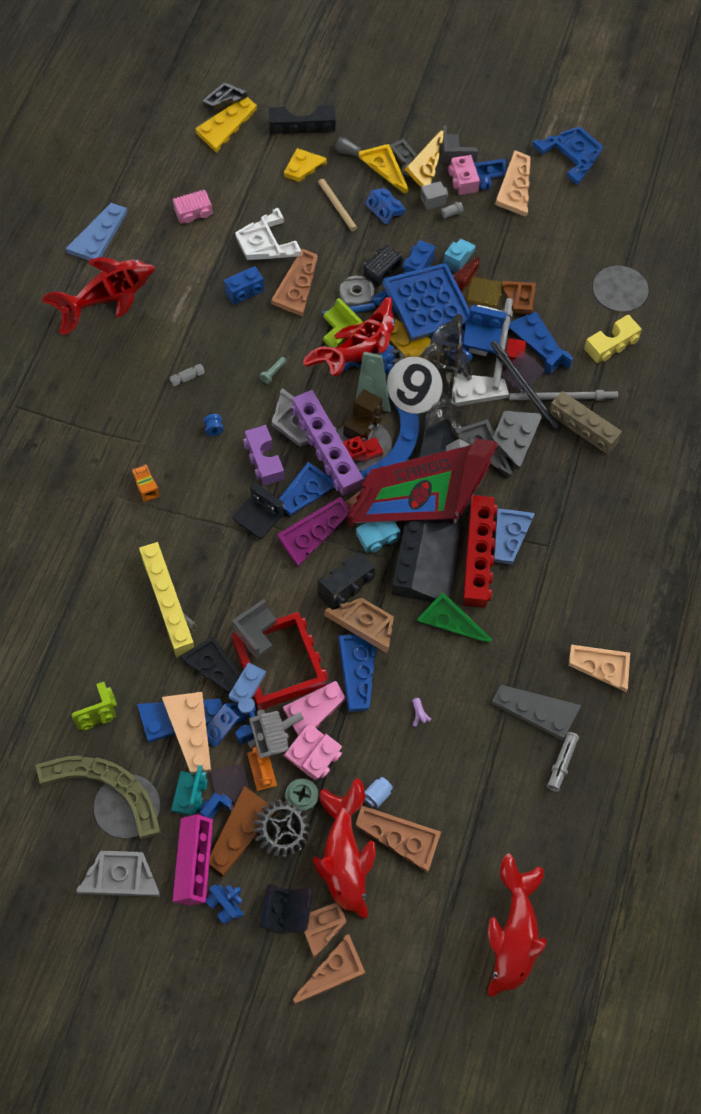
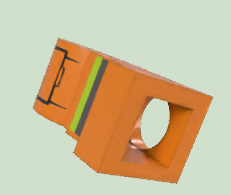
M147 465L132 469L143 502L160 497L158 487Z

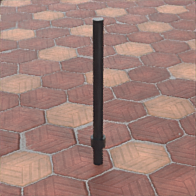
M496 340L492 341L490 346L496 352L499 361L505 364L553 430L559 428L560 425L511 362L508 353L502 350Z

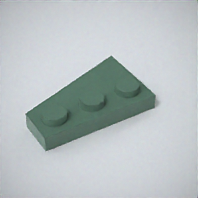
M368 352L363 353L356 398L365 389L382 398L383 411L390 412L391 405L388 398L389 393L386 386L382 355Z

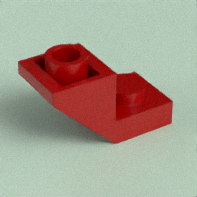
M360 436L343 442L353 460L367 462L382 456L384 452L376 437L362 442Z

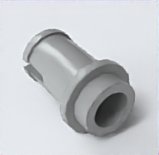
M455 202L453 205L441 208L444 219L456 214L461 215L464 212L461 202Z

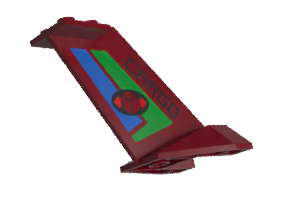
M476 438L472 445L371 469L362 484L364 488H362L358 495L357 504H353L348 512L349 527L352 528L355 523L453 519L452 522L456 523L492 463L490 460L499 443Z

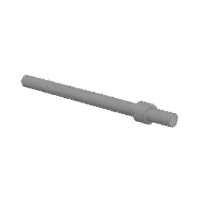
M511 298L506 299L505 309L502 311L507 313L499 343L503 351L506 348L509 323L513 315V299ZM498 358L496 359L493 377V390H499L503 362L501 363Z
M618 391L565 392L574 399H595L596 401L618 399ZM561 392L536 393L540 400H555ZM509 393V401L531 400L526 393Z

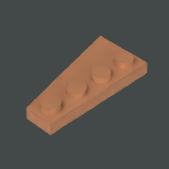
M365 806L361 807L355 824L356 828L427 873L429 872L441 834L440 831Z

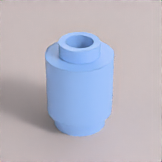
M383 777L379 780L376 779L365 791L364 802L370 808H378L391 794L392 785Z

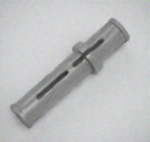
M567 732L557 762L552 766V775L547 784V788L552 791L558 792L560 790L562 780L568 773L567 767L579 739L577 734Z

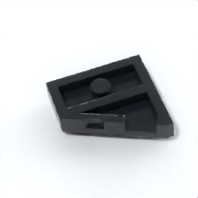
M224 82L202 100L204 107L216 111L248 96L246 91Z

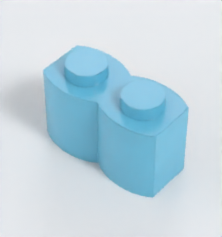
M395 522L365 523L356 528V535L366 553L377 552L385 544L391 545L396 543L400 538L401 532Z

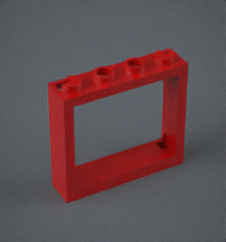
M299 612L278 618L277 623L262 633L266 635L296 624L317 678L263 696L259 686L253 696L258 710L301 697L326 686V680H328L326 670L320 667V655L318 651L314 652L312 647L314 646V640L311 634H307L306 629L308 626L304 617H300ZM234 633L231 634L232 642L244 671L247 664H251L243 642Z

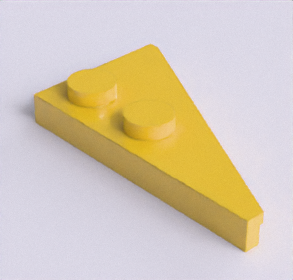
M442 130L405 168L407 173L421 188L431 184L432 178L435 175V167L437 166L440 154L438 153L439 147L443 142L444 132Z
M389 144L358 152V157L402 193H408L407 184Z

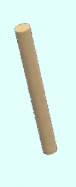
M320 179L318 183L350 230L355 231L357 226L326 181Z

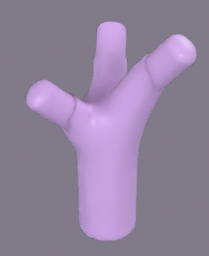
M420 698L413 699L412 702L416 712L413 726L416 727L420 719L423 723H426V720L429 722L431 718L424 712Z

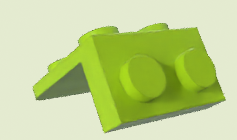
M105 682L96 684L102 699L101 703L71 714L78 730H89L96 724L108 723L117 717L114 706H117L111 687L107 688Z

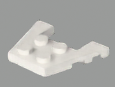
M278 208L274 209L273 213L269 216H262L259 222L255 224L252 222L235 232L236 239L247 260L302 256L301 249L296 241L280 246L276 242L269 227L284 223L283 216Z

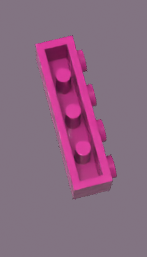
M198 814L181 818L173 902L187 906L206 903L213 819Z

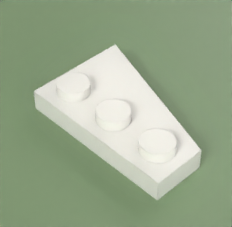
M448 373L447 375L455 406L504 399L509 396L505 379L500 380L499 390H493L492 377Z

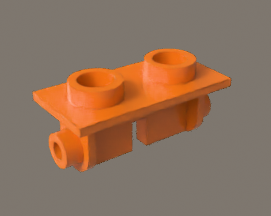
M257 746L254 747L253 751L248 752L247 755L257 791L277 786L269 756L260 758Z

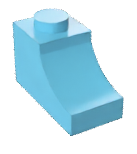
M460 239L457 243L453 242L445 252L444 263H447L451 271L459 273L475 251V245L463 239Z

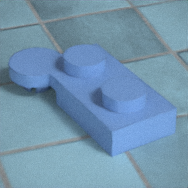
M250 663L247 664L229 694V699L239 702L238 708L245 714L251 713L254 710V701L251 698L266 675V671Z

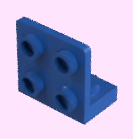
M472 305L467 316L463 346L496 354L490 343L494 340L498 344L500 343L501 330L507 313Z

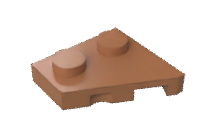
M337 902L310 912L308 928L304 931L313 957H316L347 922L341 906Z

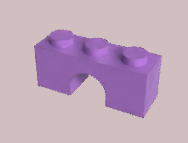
M263 425L245 431L243 443L245 449H249L251 453L249 454L251 464L256 466L255 475L257 480H261L263 486L284 480V469L278 455L273 457L263 455L265 451L272 449V439L267 426Z

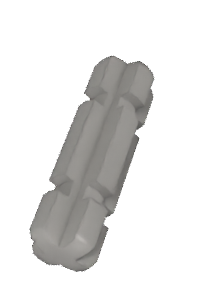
M201 364L195 365L194 368L191 367L179 372V375L170 376V381L173 386H177L181 381L183 383L195 378V375L204 374V368Z

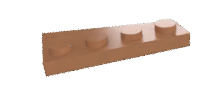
M304 249L301 250L302 256L296 258L271 299L272 305L302 317L318 260L317 254Z

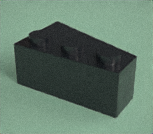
M360 552L342 563L343 566L339 570L335 568L331 570V575L326 579L323 577L318 579V597L332 610L340 608V604L347 603L351 595L355 596L365 583H370L375 577V565Z

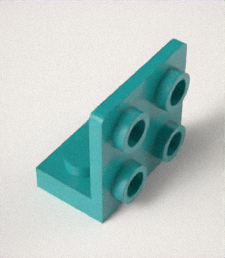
M198 765L196 774L181 771L172 813L192 816L201 811L200 809L203 805L202 791H206L208 779H206L207 773L204 772L203 765Z

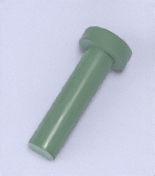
M281 357L267 372H262L260 374L261 380L269 384L272 381L271 377L287 362L286 359Z

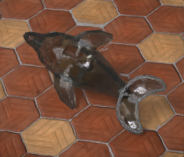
M457 314L451 321L440 325L434 332L429 346L420 355V358L428 360L437 368L442 379L441 396L429 409L425 417V424L428 428L444 419H448L455 429L466 426L464 411L453 402L454 384L458 371L468 381L472 379L471 363L468 356L462 350V314Z

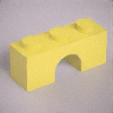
M628 314L614 323L612 330L614 338L607 337L599 331L586 340L584 350L597 364L601 361H607L616 352L620 353L626 346L635 344L640 339L639 336L642 329Z

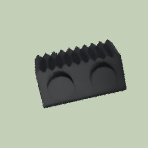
M388 245L382 249L379 248L372 259L365 261L363 275L380 286L383 284L384 278L390 277L392 273L401 267L402 255Z

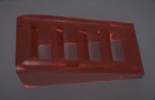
M476 256L453 275L461 292L465 290L479 269L480 257Z

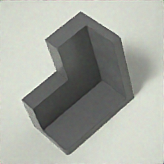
M443 126V165H451V158L471 155L473 162L477 163L478 149L476 147H459V134H447V126Z
M263 599L232 620L233 631L256 659L273 648L262 632L277 623V619L268 610L267 602Z

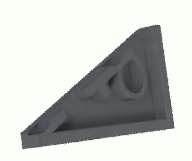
M488 419L455 429V435L470 445L474 443L476 438L491 441L494 434ZM497 448L490 460L492 461L491 465L505 477L510 478L513 474L510 466Z

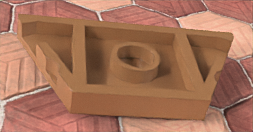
M363 598L356 599L350 603L340 604V608L331 610V608L325 610L324 616L382 651L388 652L394 616Z

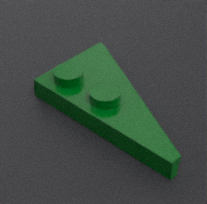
M443 592L417 619L419 622L488 643L493 640Z

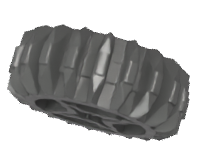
M279 799L276 801V805L273 801L269 802V808L263 806L261 808L263 813L258 812L256 814L261 820L254 821V824L258 825L259 828L253 829V832L260 834L255 840L259 841L262 839L263 841L259 847L263 848L267 845L266 853L268 854L274 849L273 855L275 857L280 852L281 856L285 857L287 856V851L290 855H293L295 853L294 848L298 851L301 849L299 843H306L302 836H309V832L304 831V828H308L310 825L303 823L308 818L307 815L301 817L300 814L303 812V809L300 808L296 811V803L289 807V800L282 804V801ZM277 811L286 813L281 820L269 817L273 812ZM292 818L296 824V833L290 825ZM266 823L272 829L271 839L266 831ZM283 824V825H284V826H283V829H284L285 831H283V832H281V833L279 834V830H280L279 825ZM282 836L293 839L288 845L277 844Z

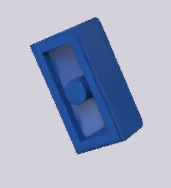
M505 159L474 163L479 179L502 177L507 172Z

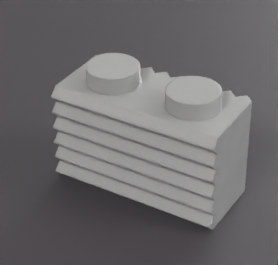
M278 711L250 718L260 758L289 750Z

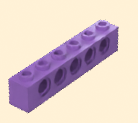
M313 390L293 397L291 411L294 416L298 417L302 431H306L310 445H314L316 455L320 461H323L327 475H331L335 489L339 490L343 496L362 488L363 477Z

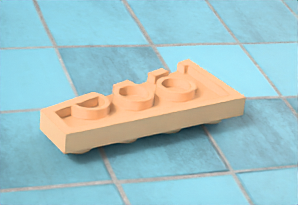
M514 151L495 205L525 217L528 214L530 156Z

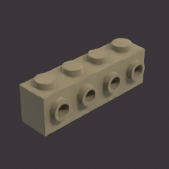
M562 391L551 403L549 412L556 420L607 455L618 444L622 434L620 429Z

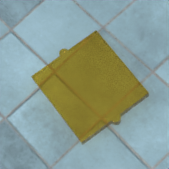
M472 277L471 286L468 287L467 302L497 307L499 297L502 295V282Z

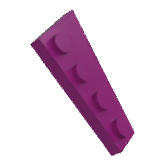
M339 497L277 534V538L297 567L349 516V508L342 498Z

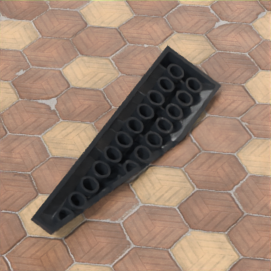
M438 401L430 409L420 457L446 451V446L453 442L450 403ZM460 517L456 523L452 522L453 519L406 521L391 595L434 602L443 592L450 598L461 542Z

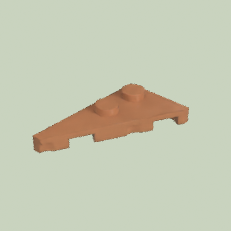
M349 934L343 938L342 942L314 972L304 987L298 991L297 995L293 998L295 1005L365 975L364 968Z

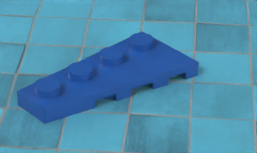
M220 699L203 700L206 725L212 721L222 708ZM163 702L137 704L148 743L176 735Z

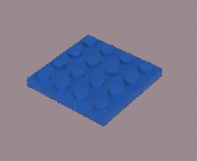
M447 263L384 278L382 283L389 297L392 298V304L410 341L451 331L458 327H466L470 309Z

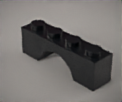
M318 105L313 113L306 116L293 115L286 107H268L270 134L336 131L335 105Z

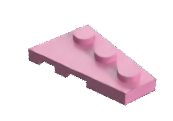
M337 681L283 706V710L287 718L301 712L304 719L292 725L295 733L299 736L308 723L317 728L327 716H330L345 701V696Z

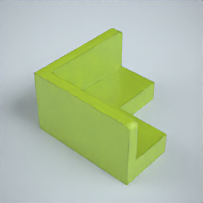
M340 298L336 300L335 305L323 316L334 328L324 336L323 341L329 347H338L349 338L335 339L334 335L352 324L363 323Z

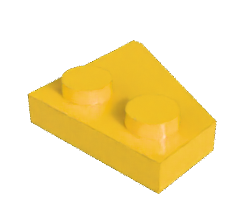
M297 148L284 171V177L300 182L307 175L314 173L321 164L323 166L326 165L327 158Z

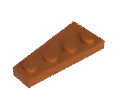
M244 786L210 855L209 866L223 877L259 835V833L253 832V829L259 828L258 825L254 824V821L261 820L256 814L258 812L263 813L261 809L263 806L269 808L268 803L246 786ZM273 812L269 817L273 818L277 812Z

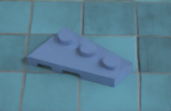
M497 509L494 548L495 563L513 564L535 513Z

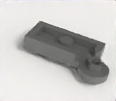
M402 139L390 145L393 155L403 166L401 169L402 175L404 177H411L405 168L413 161L417 154Z

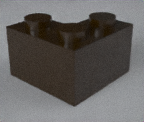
M363 389L354 401L353 413L344 424L343 435L350 439L360 436L362 442L366 439L369 440L374 427H378L382 421V398Z

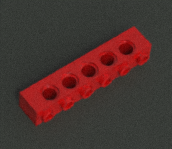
M472 495L463 606L486 608L487 601H491L492 590L489 589V584H492L493 572H490V566L493 567L494 555H491V549L495 548V538H492V532L495 533L496 521H493V516L497 515V505L494 504L495 497ZM482 532V533H484V534H486V535H485V536H481V535H479L478 533ZM478 549H481V550H483V551H485V552H484V553H480V552H478L477 550H478ZM480 566L483 570H478L475 567ZM478 583L481 584L483 587H476L474 584Z

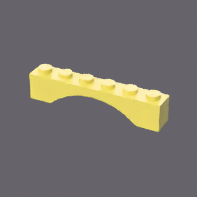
M156 542L139 549L177 658L194 648V642L159 544Z

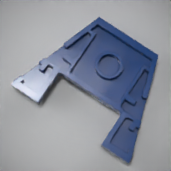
M581 127L561 132V135L555 137L548 136L545 140L539 141L538 139L533 141V147L542 155L557 147L577 165L567 173V177L576 185H579L603 149V146Z

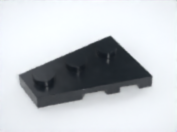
M214 636L180 656V660L228 694H230L241 676Z

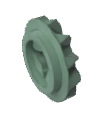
M296 779L286 789V800H289L290 807L293 803L297 804L296 811L300 808L306 811L313 808L318 801V789L308 779ZM305 788V795L308 797H304L301 800V802H299V796L296 794L301 793Z

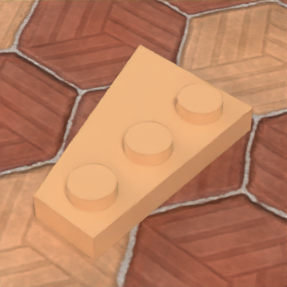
M571 645L569 666L627 692L630 653Z

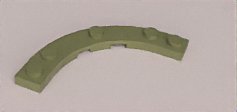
M68 756L36 764L41 786L71 778L94 779L111 786L130 805L136 820L140 839L161 834L157 816L148 793L136 778L121 766L105 759L82 756Z

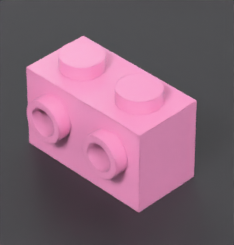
M471 155L451 158V165L448 167L449 175L453 177V187L457 189L458 195L478 192L480 180Z

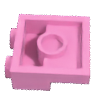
M308 723L283 756L316 781L319 777L323 779L330 770L327 767L330 762L333 761L335 763L342 753L339 750L342 746L330 736L322 734Z

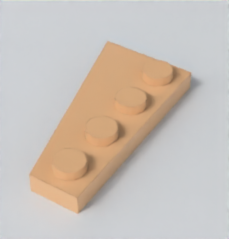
M202 692L162 697L190 773L196 774L198 765H203L204 772H211Z

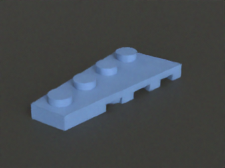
M110 203L66 248V253L86 260L102 257L126 216L127 208Z

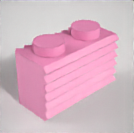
M204 189L173 199L174 211L180 224L190 223L198 218H207L213 214L212 204Z

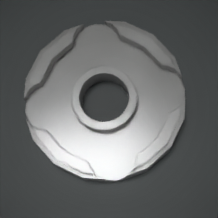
M355 275L346 278L341 283L339 295L341 300L350 307L369 304L371 298L374 297V287L370 280L368 281L363 276ZM354 289H359L361 292L354 293L352 291Z

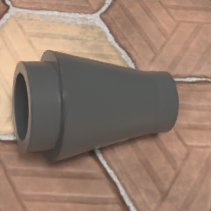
M339 137L335 147L338 153L356 157L361 147L345 137Z

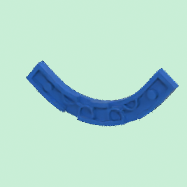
M388 395V398L399 416L400 434L395 446L386 457L360 472L363 482L371 469L410 459L417 443L419 432L418 413H409L400 409L392 401L390 395Z

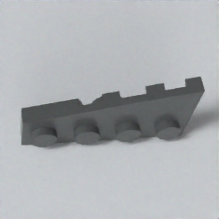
M504 685L499 687L491 703L562 741L581 705Z

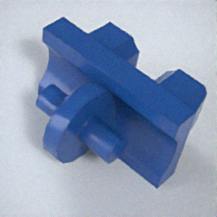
M213 885L209 888L211 893L207 896L206 902L211 908H215L220 903L223 905L224 909L218 914V917L224 924L232 921L234 918H241L244 915L237 906L243 902L239 897L242 893L240 887L233 890L228 885L224 890L221 885Z

